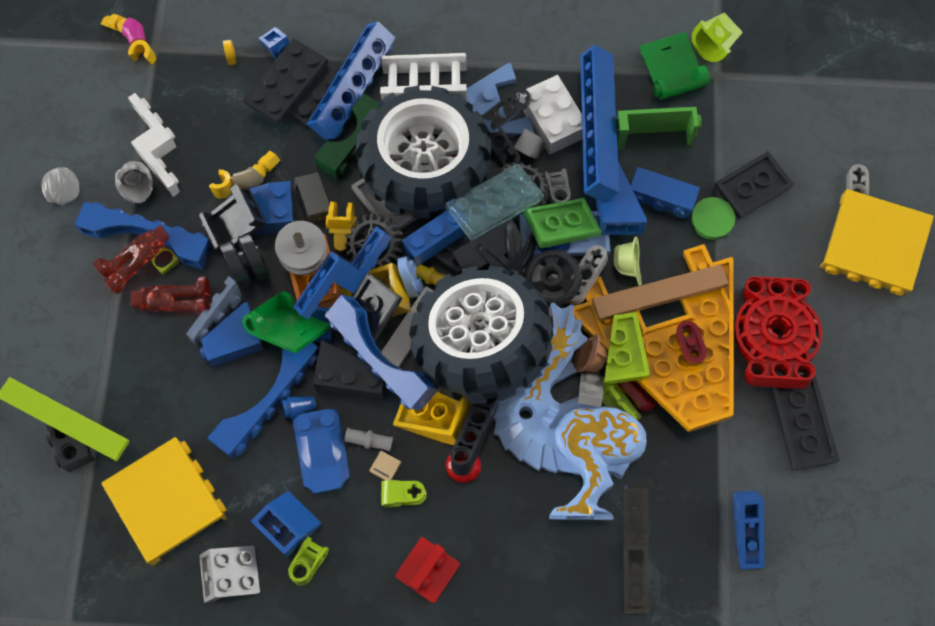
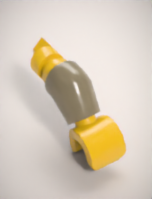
M269 151L257 161L258 165L255 164L253 167H248L245 171L234 173L233 177L227 171L219 170L223 183H212L209 185V188L216 198L224 199L232 195L230 188L235 184H240L250 189L257 187L264 182L263 178L266 176V172L269 173L280 159L276 154Z

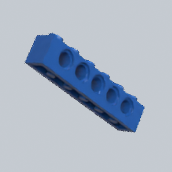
M378 21L366 25L306 124L325 140L340 136L344 123L353 115L352 108L363 95L362 93L365 88L372 83V76L375 71L382 66V56L388 54L393 47L392 43L396 37Z

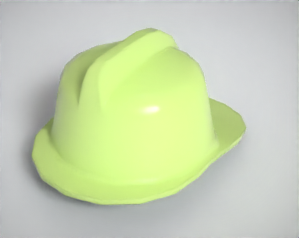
M635 236L633 242L615 247L614 266L622 275L637 277L638 285L641 286L639 241Z

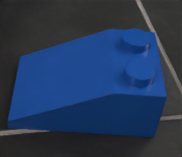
M290 181L267 183L251 188L253 196L267 222L265 226L253 235L279 233L283 227L295 222L294 193Z

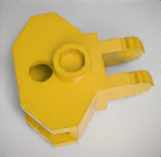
M330 202L329 213L326 216V228L329 229V233H334L333 245L339 251L347 249L344 244L349 242V239L345 235L353 233L350 229L352 226L354 228L357 227L355 220L358 217L356 216L355 203H348L346 217H338V203Z

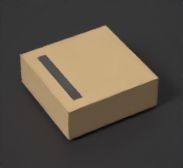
M380 451L369 472L385 481L392 480L401 465V461Z

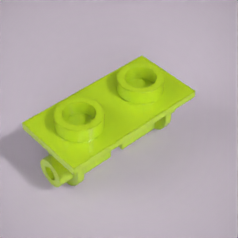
M617 383L603 386L602 403L605 407L622 410L632 415L636 420L642 418Z

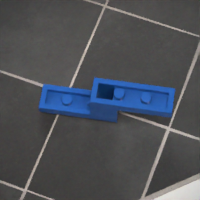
M376 226L352 263L331 251L294 305L295 310L301 316L309 319L311 314L317 310L318 304L324 295L330 291L333 282L355 293L367 273L375 266L376 260L382 251L388 247L392 237Z

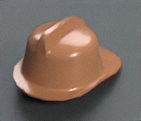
M598 334L588 338L586 343L577 350L574 358V368L577 372L597 373L607 363V349L599 343Z

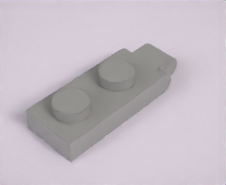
M600 372L581 373L578 403L601 407L604 377L600 376Z

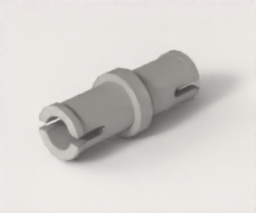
M347 428L345 435L346 443L363 445L366 449L373 447L389 452L391 450L393 437L374 434L371 430L365 432Z

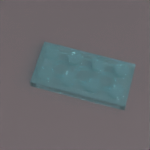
M516 164L472 188L470 192L460 198H454L447 202L445 208L472 241L544 199V194L522 167Z

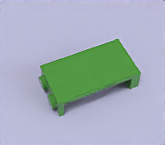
M696 107L618 111L616 118L617 150H624L628 134L685 131L687 146H692L694 138H697L698 128H701V115H697Z

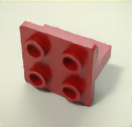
M421 537L395 577L431 603H435L459 568L460 562L445 553V549L440 545L436 544L435 546Z

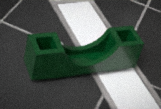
M365 93L352 108L353 119L357 123L355 132L348 139L341 142L326 141L314 157L316 167L335 179H338L341 174L344 175L348 171L350 162L357 158L356 141L357 135L361 131V123L372 108L379 110L378 101Z

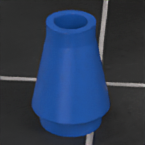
M313 395L286 397L280 401L284 418L289 417L293 419L298 415L316 409Z

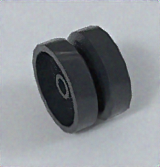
M248 232L238 236L237 241L241 248L239 252H237L234 243L231 241L219 245L240 289L251 285V279L247 273L250 269L258 281L269 276L263 264L265 261L257 244L254 245Z

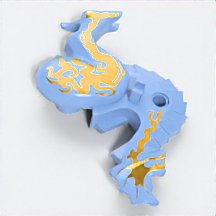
M551 303L550 310L553 318L554 336L551 340L553 348L545 367L538 366L540 374L527 388L521 385L515 389V396L499 401L494 416V421H496L494 436L499 437L505 452L509 450L520 462H526L537 471L544 469L553 473H557V471L568 472L582 476L584 484L581 491L568 505L554 508L549 519L613 520L612 513L599 508L597 502L605 492L612 488L614 483L610 476L614 475L621 479L629 464L640 458L644 453L647 443L646 432L642 424L632 415L622 410L578 403V397L561 404L552 398L550 390L553 385L576 374L577 371L571 362L572 355L575 350L586 343L587 337L581 333L582 321L575 319L573 305L562 309L555 303ZM522 411H528L532 417L530 419H523L519 414Z

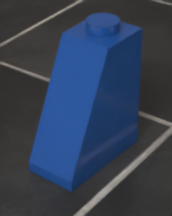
M247 302L240 305L201 340L203 348H200L204 361H208L212 367L263 350L261 339L250 335L243 327V317L251 312Z

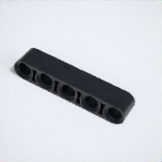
M499 397L487 399V402H490V404H472L450 454L451 468L454 474L465 476L471 472L494 420L500 401ZM474 440L472 443H467L466 441ZM460 459L466 460L463 463L457 462Z

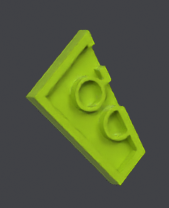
M637 312L614 315L604 385L649 379L650 372Z

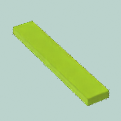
M11 377L7 379L0 390V400L115 461H118L130 442L128 439Z

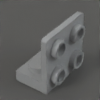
M254 546L209 549L199 555L204 603L215 602L224 597L260 593Z

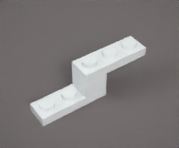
M134 93L128 99L150 129L131 143L136 152L174 197L180 192L176 185L179 181L172 172L168 174L165 171L166 165L161 160V157L176 148L173 141L175 135L168 127L164 128L161 125L163 121L156 112L153 114L150 112L149 109L151 107L145 98L140 99Z

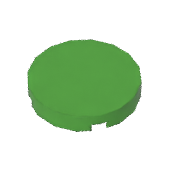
M710 197L696 204L692 211L691 223L698 235L705 239L717 240L731 232L735 225L736 217L729 203L720 198Z

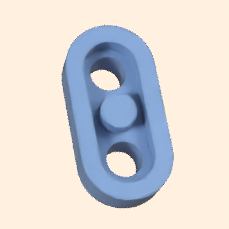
M409 256L398 258L399 273L409 298L419 297L423 291V283L416 276L414 260H410Z

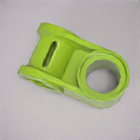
M386 480L381 482V506L420 505L426 499V490L419 481ZM414 488L421 492L417 494V498H413L412 494H410L414 492Z
M307 537L289 567V576L292 581L299 586L308 584L327 556L329 548H323L312 542V538ZM303 567L307 569V573L303 578L294 577V573L298 568Z

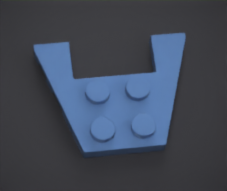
M507 63L467 88V101L473 105V112L478 111L483 115L500 102L497 87L516 83L511 63ZM501 106L499 109V115L501 117H506L503 107ZM529 116L509 121L502 126L508 137L521 135L524 129L534 133ZM484 120L492 134L499 131L498 128L496 131L491 128L492 120Z

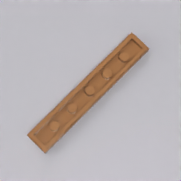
M719 264L593 298L592 303L599 321L614 318V315L633 313L728 287L729 282L722 265Z

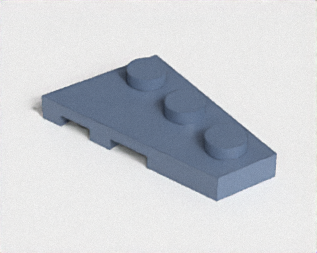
M228 277L224 282L227 285L225 290L220 294H215L212 298L213 302L211 303L210 310L203 311L186 333L194 344L198 345L202 342L201 340L210 333L213 327L219 325L225 319V314L240 303L242 295L232 278Z

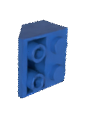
M289 491L268 503L251 520L287 558L322 524Z

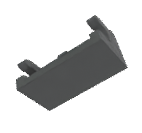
M313 173L296 177L294 191L305 221L314 223L325 220L329 213L330 204L319 174Z

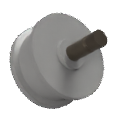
M295 221L289 223L281 229L276 237L275 250L279 261L287 271L293 274H311L320 268L327 257L324 235L317 226L310 222Z

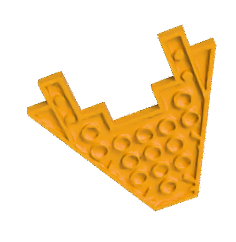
M704 244L683 251V257L690 272L721 264L729 282L728 287L681 299L680 302L686 315L649 327L645 326L640 312L636 311L650 372L649 379L636 381L688 432L731 419L734 415L733 257L712 262ZM600 276L585 298L586 303L574 306L573 314L575 319L582 321L581 327L591 337L595 334L599 335V343L607 349L608 353L614 318L599 321L592 303L593 298L608 295ZM683 321H692L699 327L707 349L705 361L701 365L691 366L682 357L675 333L678 325ZM683 333L685 337L691 336L689 333ZM696 353L690 354L693 358L698 357Z

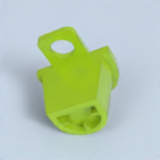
M724 12L706 22L702 20L692 32V43L694 49L703 59L709 62H719L731 52L729 48L743 32Z

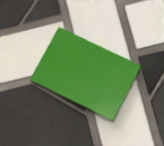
M585 198L527 208L523 213L540 248L599 237L602 232Z

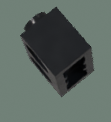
M49 425L46 426L48 431L46 439L50 447H54L56 451L54 459L59 468L62 467L66 471L71 472L95 461L90 447L68 435L60 439L62 432ZM77 450L76 456L73 459H68L69 453Z

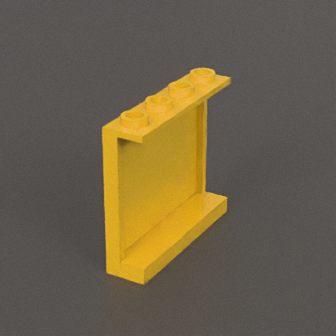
M846 189L841 195L839 202L841 206L824 262L820 264V268L825 269L826 273L832 275H845L848 280L860 282V280L867 282L870 287L881 289L882 287L889 289L895 295L903 296L913 290L934 216Z
M176 437L101 483L144 559L152 566L161 561L159 557L221 518L223 520L227 519L223 513L227 510L220 498L215 500L212 492L215 491L208 479L204 481L200 475L203 472L197 460L192 461L188 455L192 452L185 441L180 442Z

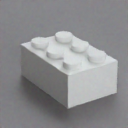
M558 75L526 89L532 95V102L523 112L526 117L529 116L536 134L545 142L544 147L549 155L583 139L582 114ZM520 93L519 102H522L524 104L526 102L525 97L527 95H522Z

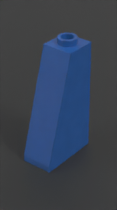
M618 161L619 193L606 202L595 198L598 225L602 231L601 235H643L647 218Z

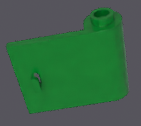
M686 31L639 46L653 82L654 95L659 97L660 100L710 85L708 69L705 65L699 66Z
M285 291L275 295L242 319L243 327L250 335L293 353H298L331 329L330 324L311 316L309 319L301 316L294 308V297Z

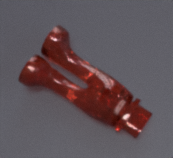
M159 225L154 230L149 229L148 232L135 238L115 258L111 260L98 258L93 262V265L101 275L106 277L104 279L106 285L114 293L119 294L124 290L127 281L141 267L155 258L160 248L163 249L165 247L164 243L170 239V236L164 227ZM131 258H133L132 261L126 267L121 269Z
M200 276L194 285L189 286L157 285L147 287V289L142 287L141 290H132L131 307L141 308L142 311L195 312L199 317L203 311L210 310V302L207 299L211 295L208 276ZM175 297H199V298L196 299V300H195V299H193V300H174V299H173V298H175Z

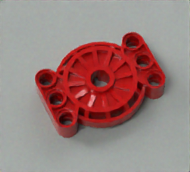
M758 276L747 279L741 294L745 304L740 308L734 322L735 343L739 352L749 362L744 372V380L747 384L758 387L804 389L809 386L814 378L816 370L810 362L816 356L822 343L823 331L816 312L806 303L811 292V285L808 281L796 278ZM747 310V314L741 316L743 312ZM771 329H779L784 335H782L781 339H778V335ZM815 348L814 351H813V352L811 353V355H810V354H809V349ZM751 370H757L761 375H756ZM775 371H780L784 376L777 375ZM798 372L804 373L807 377L800 376Z

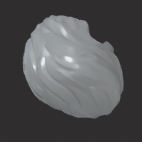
M129 161L121 169L117 170L115 185L119 194L126 201L141 204L151 195L153 178L150 170L142 162Z
M58 167L52 169L42 179V192L50 203L65 205L73 202L79 195V181L76 175L68 168Z

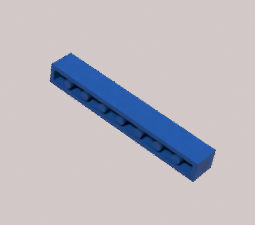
M594 44L580 55L584 193L602 202H606L619 193L613 54Z

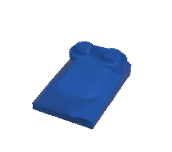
M319 410L304 413L293 418V428L304 487L309 488L314 494L342 488L343 483L350 478L339 410Z

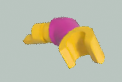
M117 14L108 15L103 18L101 25L119 31L123 36L127 37L131 45L128 54L133 61H137L139 54L144 52V57L150 64L155 63L156 54L146 42L143 26L133 18H123Z

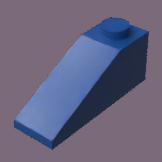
M757 490L733 492V514L740 569L765 568L764 499Z

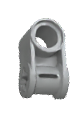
M524 129L514 148L529 157L537 159L545 146V142L536 134Z
M564 168L559 172L553 173L544 172V177L548 179L547 185L550 186L548 194L550 204L570 201L571 192L566 169ZM557 197H562V198H564L565 200L560 201V200H557L556 198H557Z

